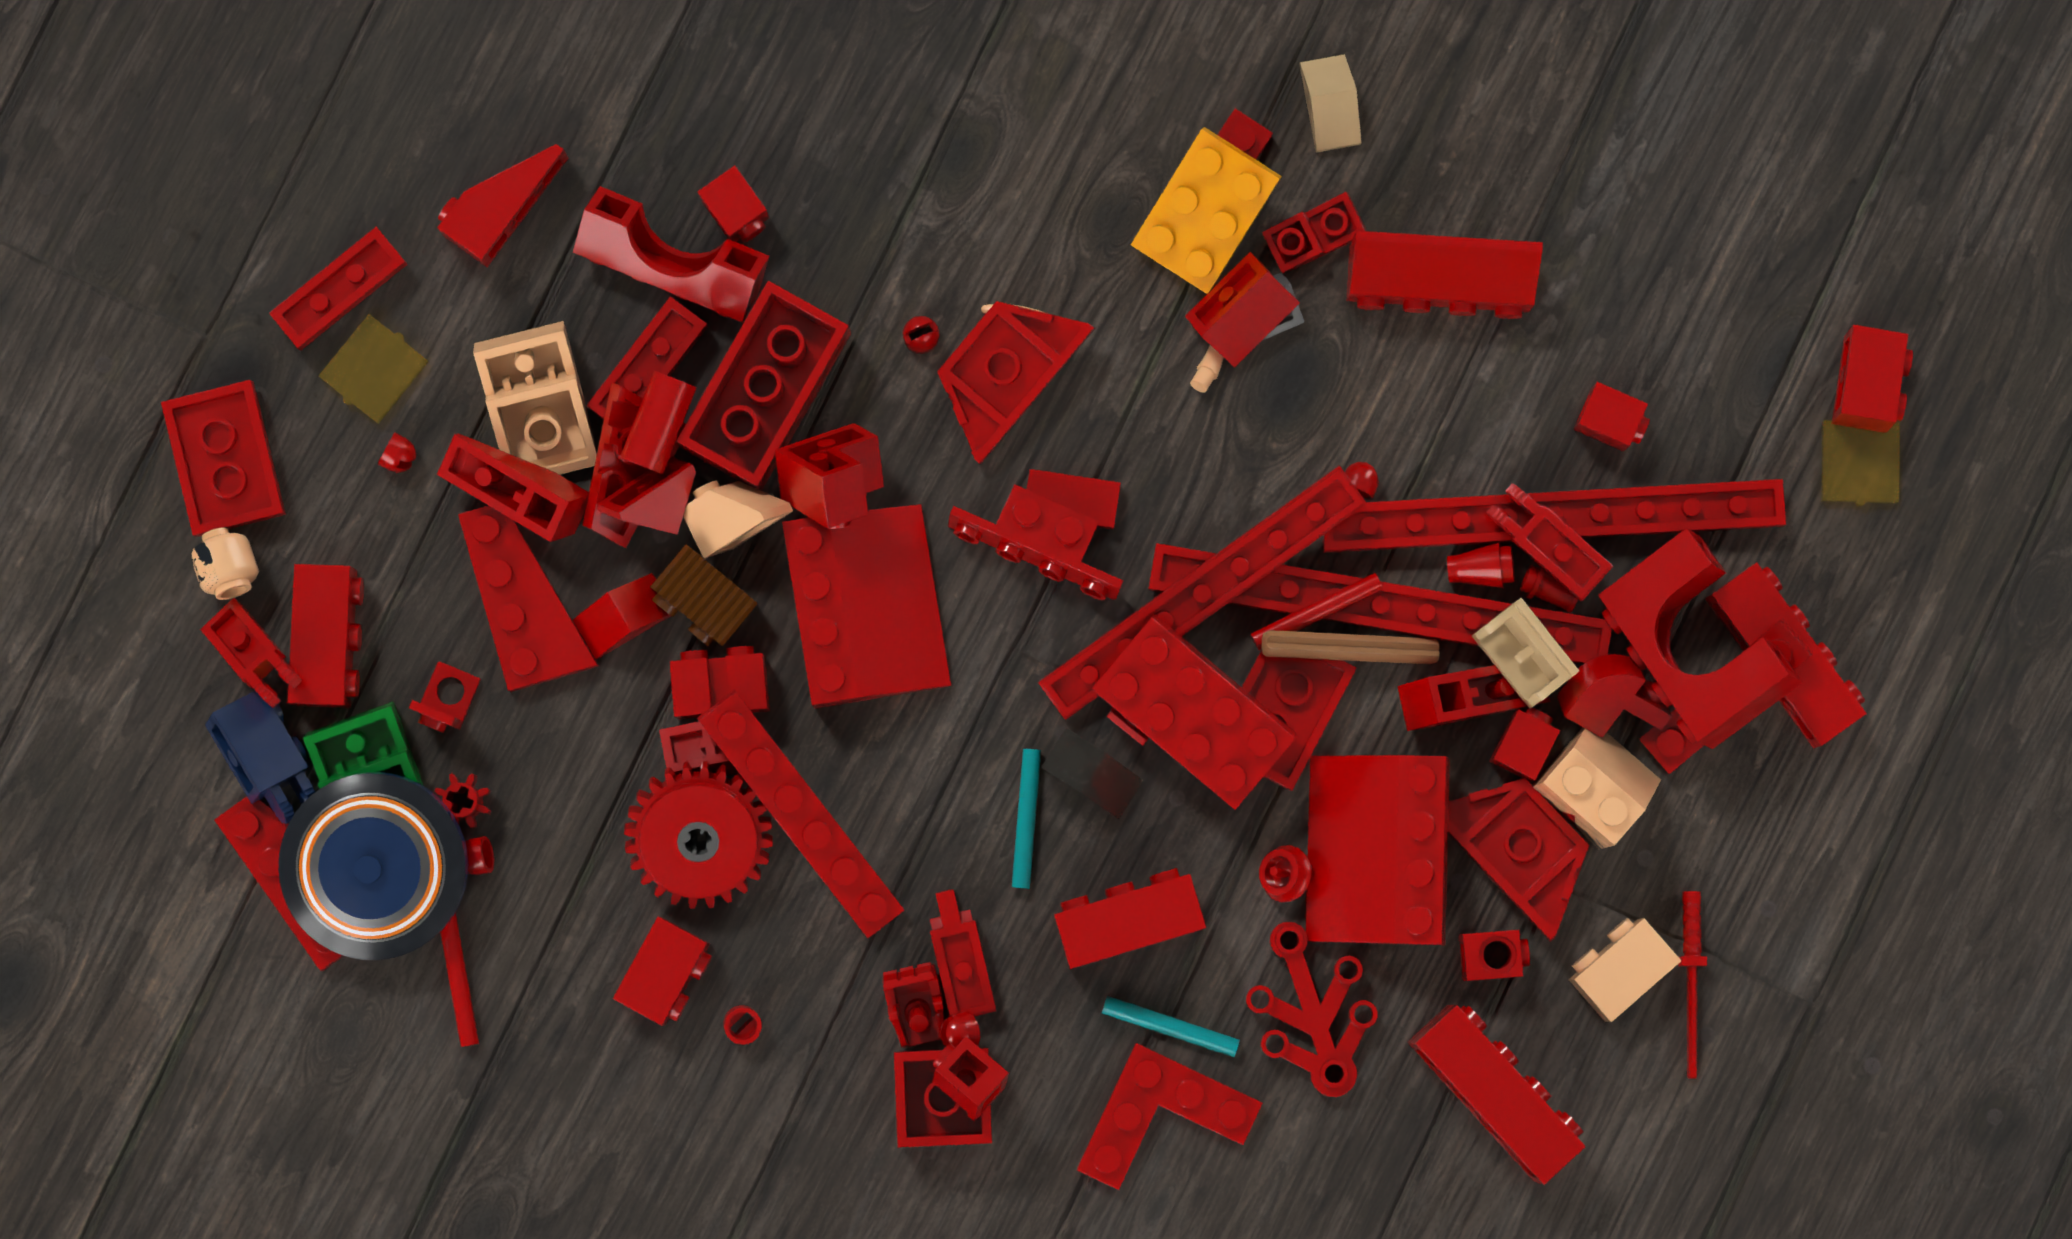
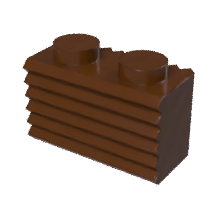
M687 544L682 547L650 586L657 592L652 601L672 617L678 611L683 613L693 622L687 630L708 647L714 640L723 646L758 604Z

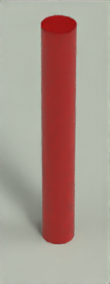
M1373 573L1251 633L1250 636L1257 650L1262 649L1263 633L1270 630L1297 632L1382 590V584L1377 574Z
M455 912L440 934L460 1045L465 1047L479 1044Z

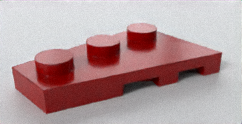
M611 382L582 525L613 543L626 548L638 525L600 512L597 503L649 470L620 458L643 398L621 385ZM683 422L682 427L680 426V429H679L678 434H677L678 437H679L680 433L682 432L684 426L686 425V423H684V422ZM677 442L675 443L672 453L670 455L672 457H674L676 451L679 448Z

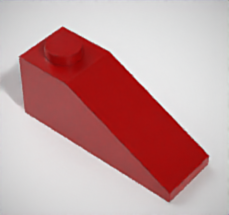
M555 144L465 190L459 199L452 197L438 216L441 223L437 229L445 238L488 268L569 159L566 152L559 145Z
M459 433L454 434L437 473L438 476L549 542L575 534L586 510L589 495L588 491L554 471Z
M1495 665L1431 676L1397 686L1407 731L1445 725L1528 707ZM1549 696L1536 705L1550 702Z

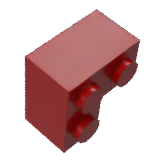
M855 423L775 449L781 499L789 502L791 507L828 529L844 528L850 525L852 520L868 515L867 493L884 487L878 436Z

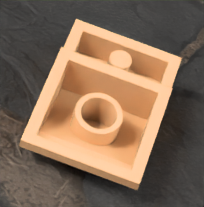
M564 321L474 343L473 354L486 395L485 402L499 450L554 471L559 475L595 466L597 449Z

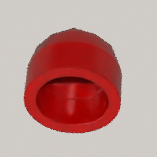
M915 316L907 321L903 328L904 343L914 353H929L939 342L938 326L929 317ZM930 325L932 332L911 340L910 333Z
M394 432L377 464L396 473L407 471L412 467V461L416 460L414 444L404 436Z
M1367 462L1351 464L1345 470L1346 475L1364 499L1372 500L1379 483L1375 468Z
M486 836L466 840L468 874L481 875L491 873L494 869V853L490 840Z
M739 1005L727 1012L724 1017L723 1028L727 1037L732 1042L745 1045L758 1038L762 1029V1023L759 1015L753 1008ZM748 1013L751 1018L734 1033L730 1028Z
M962 1011L949 1016L943 1021L940 1027V1039L944 1046L952 1044L956 1048L965 1037H968L976 1045L979 1044L980 1028L975 1017L970 1012Z

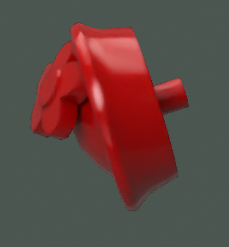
M1292 845L1280 846L1264 857L1259 868V880L1265 892L1272 899L1279 902H1292L1303 895L1311 880V865L1307 855L1300 848Z

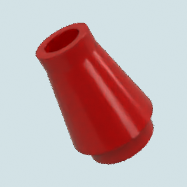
M1500 542L1458 555L1447 556L1449 583H1466L1504 588V583L1515 582L1512 546H1500Z

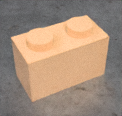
M1626 918L1607 935L1612 942L1602 951L1597 953L1592 948L1572 965L1576 973L1568 980L1605 1022L1614 1021L1681 962L1680 958L1645 918L1637 919L1634 923L1629 918Z

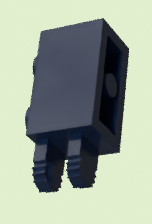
M253 691L213 712L205 726L251 804L265 797L281 823L288 824L294 816V812L281 788L290 784L301 804L316 792L304 773L308 768L306 764L308 760L307 753L299 739L296 737L291 738L282 723L284 715L279 704L272 708L256 691Z

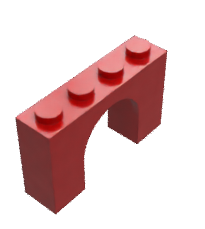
M1686 528L1602 591L1598 596L1607 608L1602 612L1607 623L1617 634L1623 631L1630 641L1631 645L1626 648L1630 657L1640 669L1645 670L1648 668L1655 678L1656 682L1651 686L1656 695L1667 707L1673 705L1681 716L1676 723L1684 736L1692 744L1698 741L1714 749L1803 682L1779 647L1764 637L1714 672L1693 675L1684 673L1678 667L1670 649V631L1676 615L1686 603L1726 574L1704 540Z

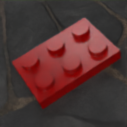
M251 379L161 402L193 536L200 537L204 533L216 528L232 529L286 515L255 385Z
M1262 650L1260 651L1242 688L1297 733L1294 742L1265 774V778L1291 792L1293 791L1357 669L1355 666L1343 660L1267 657L1263 655Z

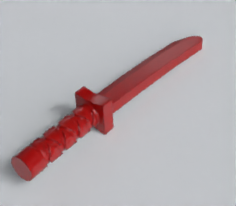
M1683 891L1684 956L1679 957L1681 962L1678 964V967H1687V1078L1696 1079L1697 967L1707 966V956H1701V892Z

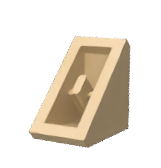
M1345 54L1300 62V71L1316 153L1361 145L1357 89Z

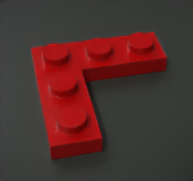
M1135 1043L1076 1170L1119 1190L1158 1105L1244 1145L1263 1103Z

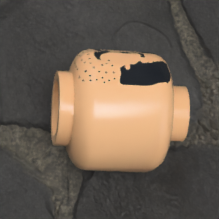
M216 528L204 533L201 537L202 542L193 549L191 554V560L201 589L207 594L215 595L219 600L236 598L250 591L252 588L251 583L256 579L259 569L248 538L243 534L229 533L228 528Z

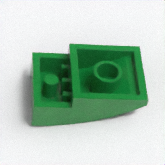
M394 701L307 732L303 737L319 779V789L343 777L366 772L396 774L423 785Z

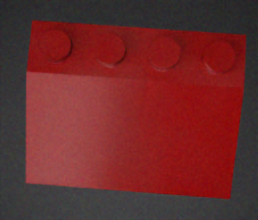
M921 504L868 510V515L854 519L850 525L840 529H828L810 517L782 522L811 703L815 709L951 686Z
M1415 755L1310 756L1307 857L1311 865V880L1306 894L1305 931L1309 942L1445 946L1450 759L1448 757Z

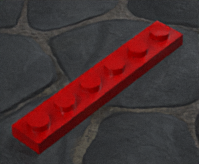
M735 690L697 718L867 938H870L904 911L898 900Z

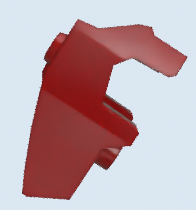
M927 962L918 964L917 968H914V966L901 968L900 972H897V970L883 972V991L888 1006L889 1020L895 1028L901 1047L907 1048L941 1040L940 1027L944 1021L943 998L935 964Z

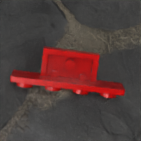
M1014 484L996 524L956 506H953L950 512L947 526L954 529L953 533L959 539L971 544H978L979 541L996 548L995 552L1008 561L1020 563L1021 560L1031 563L1039 567V573L1051 580L1061 582L1065 578L1080 585V590L1092 598L1105 600L1108 597L1116 600L1123 580L1082 562L1099 521Z

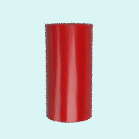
M653 371L620 458L663 474L676 443L680 426L682 427L697 387Z

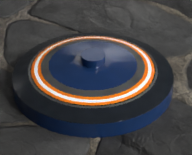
M366 772L349 775L327 784L313 793L299 807L290 820L282 839L278 871L285 902L297 923L311 938L327 949L343 956L361 960H384L405 955L422 947L445 928L457 911L464 895L468 877V855L464 836L458 822L449 808L432 791L418 782L403 776L384 772Z

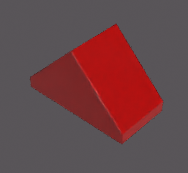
M670 456L663 474L649 469L597 503L600 512L619 520L678 535L695 478V468L693 464Z
M653 573L607 592L573 619L596 660L670 617L667 612L652 601L653 597L657 594L650 587L656 580Z

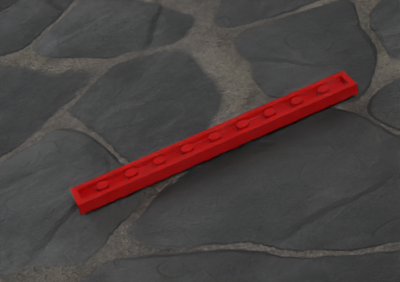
M1783 479L1526 493L1540 506L1545 505L1581 538L1680 533L1686 528L1693 532L1771 528L1786 525ZM1507 494L1367 502L1366 505L1322 535L1323 553L1513 542L1511 540L1513 537L1500 528L1486 512L1492 505L1503 509L1521 528L1532 515L1512 502Z
M1156 543L1148 590L1162 593L1216 553ZM1281 565L1228 604L1291 614L1363 578ZM1380 581L1383 587L1382 590L1321 620L1480 647L1472 635L1509 607L1511 603ZM1529 607L1573 663L1584 664L1596 657L1608 655L1612 628L1605 619Z

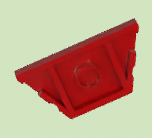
M999 301L993 304L937 371L943 387L953 404V410L958 422L967 437L972 449V455L979 464H982L1096 329L1089 323Z
M1526 778L1505 783L1501 787L1491 790L1484 789L1473 792L1466 797L1449 801L1448 834L1551 942L1559 930L1589 850V844Z

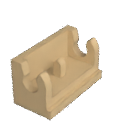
M1522 598L1511 604L1472 635L1529 709L1544 700L1579 672V669Z

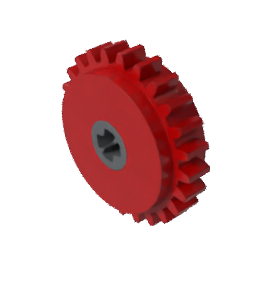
M708 761L702 762L700 771L692 772L689 762H683L682 774L676 775L670 767L665 768L664 782L661 783L654 776L649 779L651 793L638 790L636 800L641 807L630 806L628 809V817L636 822L625 823L624 835L634 837L626 841L625 852L630 854L637 853L631 859L630 867L632 870L644 868L640 883L646 885L654 881L656 883L654 891L656 897L661 896L667 890L672 893L671 904L676 905L682 896L688 898L690 909H695L697 900L705 898L709 908H714L715 896L721 895L727 903L732 902V889L736 887L745 894L748 891L746 878L749 877L757 881L760 879L761 870L756 863L767 865L769 862V853L761 848H769L773 844V836L762 832L772 828V818L760 817V815L767 811V808L760 800L753 802L756 794L750 786L746 789L741 787L743 777L739 773L732 779L727 778L725 765H721L716 773L709 772ZM700 829V834L707 831L706 840L697 841V836L692 840L691 830Z

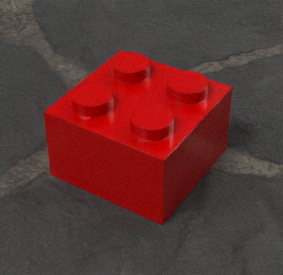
M980 1048L989 1055V1048ZM942 1050L894 1052L898 1147L986 1144L993 1142L991 1104L973 1121L967 1116L968 1112L932 1082L936 1069L932 1064ZM960 1075L958 1077L967 1086L974 1084L973 1078L969 1075Z

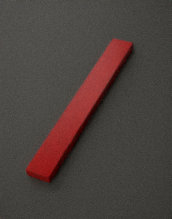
M1338 465L1039 680L1038 684L1065 720L1099 696L1091 688L1154 614L1180 636L1185 635L1366 505L1367 502L1341 466Z

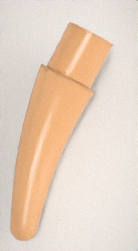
M1211 345L1197 366V372L1190 382L1195 390L1203 393L1207 391L1212 381L1217 379L1224 359Z

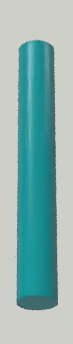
M1023 749L1012 888L1030 889L1041 750Z
M1110 996L1106 997L1102 1009V1014L1231 1057L1235 1056L1240 1041L1239 1039Z

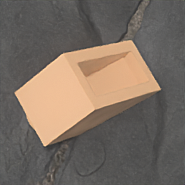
M716 480L692 492L695 499L686 505L683 517L705 559L736 548L791 513L793 509L789 502L740 481L720 486Z

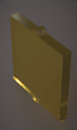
M368 314L319 374V377L344 396L343 402L345 404L351 405L353 403L379 424L429 361L405 343L404 336L401 333L397 332L394 334Z
M1832 420L1822 421V501L1855 502V505L1858 507L1863 506L1866 502H1899L1900 422H1896L1887 433L1835 425L1832 424Z

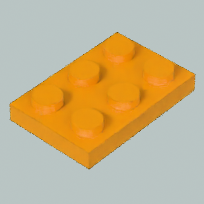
M1203 127L1132 241L1131 246L1208 294L1282 176L1206 127Z

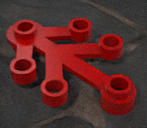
M1283 922L1272 930L1269 943L1272 951L1277 956L1286 960L1302 1010L1275 997L1268 987L1262 985L1249 989L1245 998L1246 1005L1255 1013H1267L1311 1035L1317 1055L1289 1043L1286 1034L1279 1030L1267 1031L1261 1038L1260 1046L1265 1055L1272 1058L1281 1057L1309 1071L1313 1086L1321 1094L1329 1097H1339L1348 1093L1356 1082L1357 1069L1351 1058L1366 1028L1371 1027L1376 1022L1378 1012L1374 1004L1369 1001L1360 1000L1353 1003L1348 1013L1350 1023L1335 1048L1329 1028L1351 984L1357 982L1362 976V964L1353 956L1339 958L1334 965V977L1320 1004L1303 954L1307 947V934L1299 924ZM1286 931L1295 933L1298 938L1296 947L1290 950L1285 949L1280 942L1281 935ZM1344 961H1351L1356 966V975L1351 979H1345L1340 974L1339 968ZM1257 990H1262L1268 995L1269 1001L1264 1008L1258 1009L1251 1003V996ZM1361 1005L1369 1007L1372 1014L1371 1019L1364 1024L1359 1023L1354 1016L1356 1008ZM1271 1035H1279L1283 1040V1048L1277 1053L1270 1052L1266 1047V1040ZM1333 1064L1338 1065L1343 1073L1342 1078L1336 1083L1329 1082L1325 1077L1327 1067Z

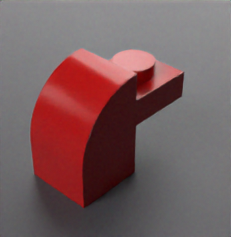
M1610 654L1589 660L1578 668L1579 672L1568 680L1557 695L1563 714L1567 719L1601 738L1604 737L1623 710L1630 712L1661 731L1672 717L1669 708L1654 692L1651 686L1653 682L1646 680L1641 669L1633 659L1625 655Z

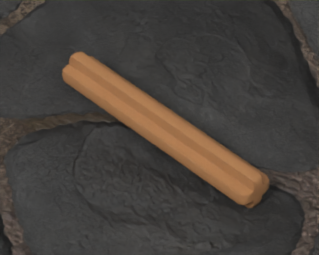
M1270 630L1263 633L1262 653L1267 657L1432 664L1439 660V642L1433 638Z

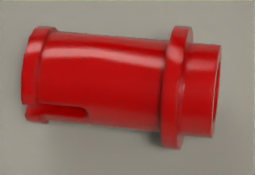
M1530 565L1520 585V590L1527 593L1526 598L1531 600L1535 596L1571 613L1578 599L1541 566L1535 567Z

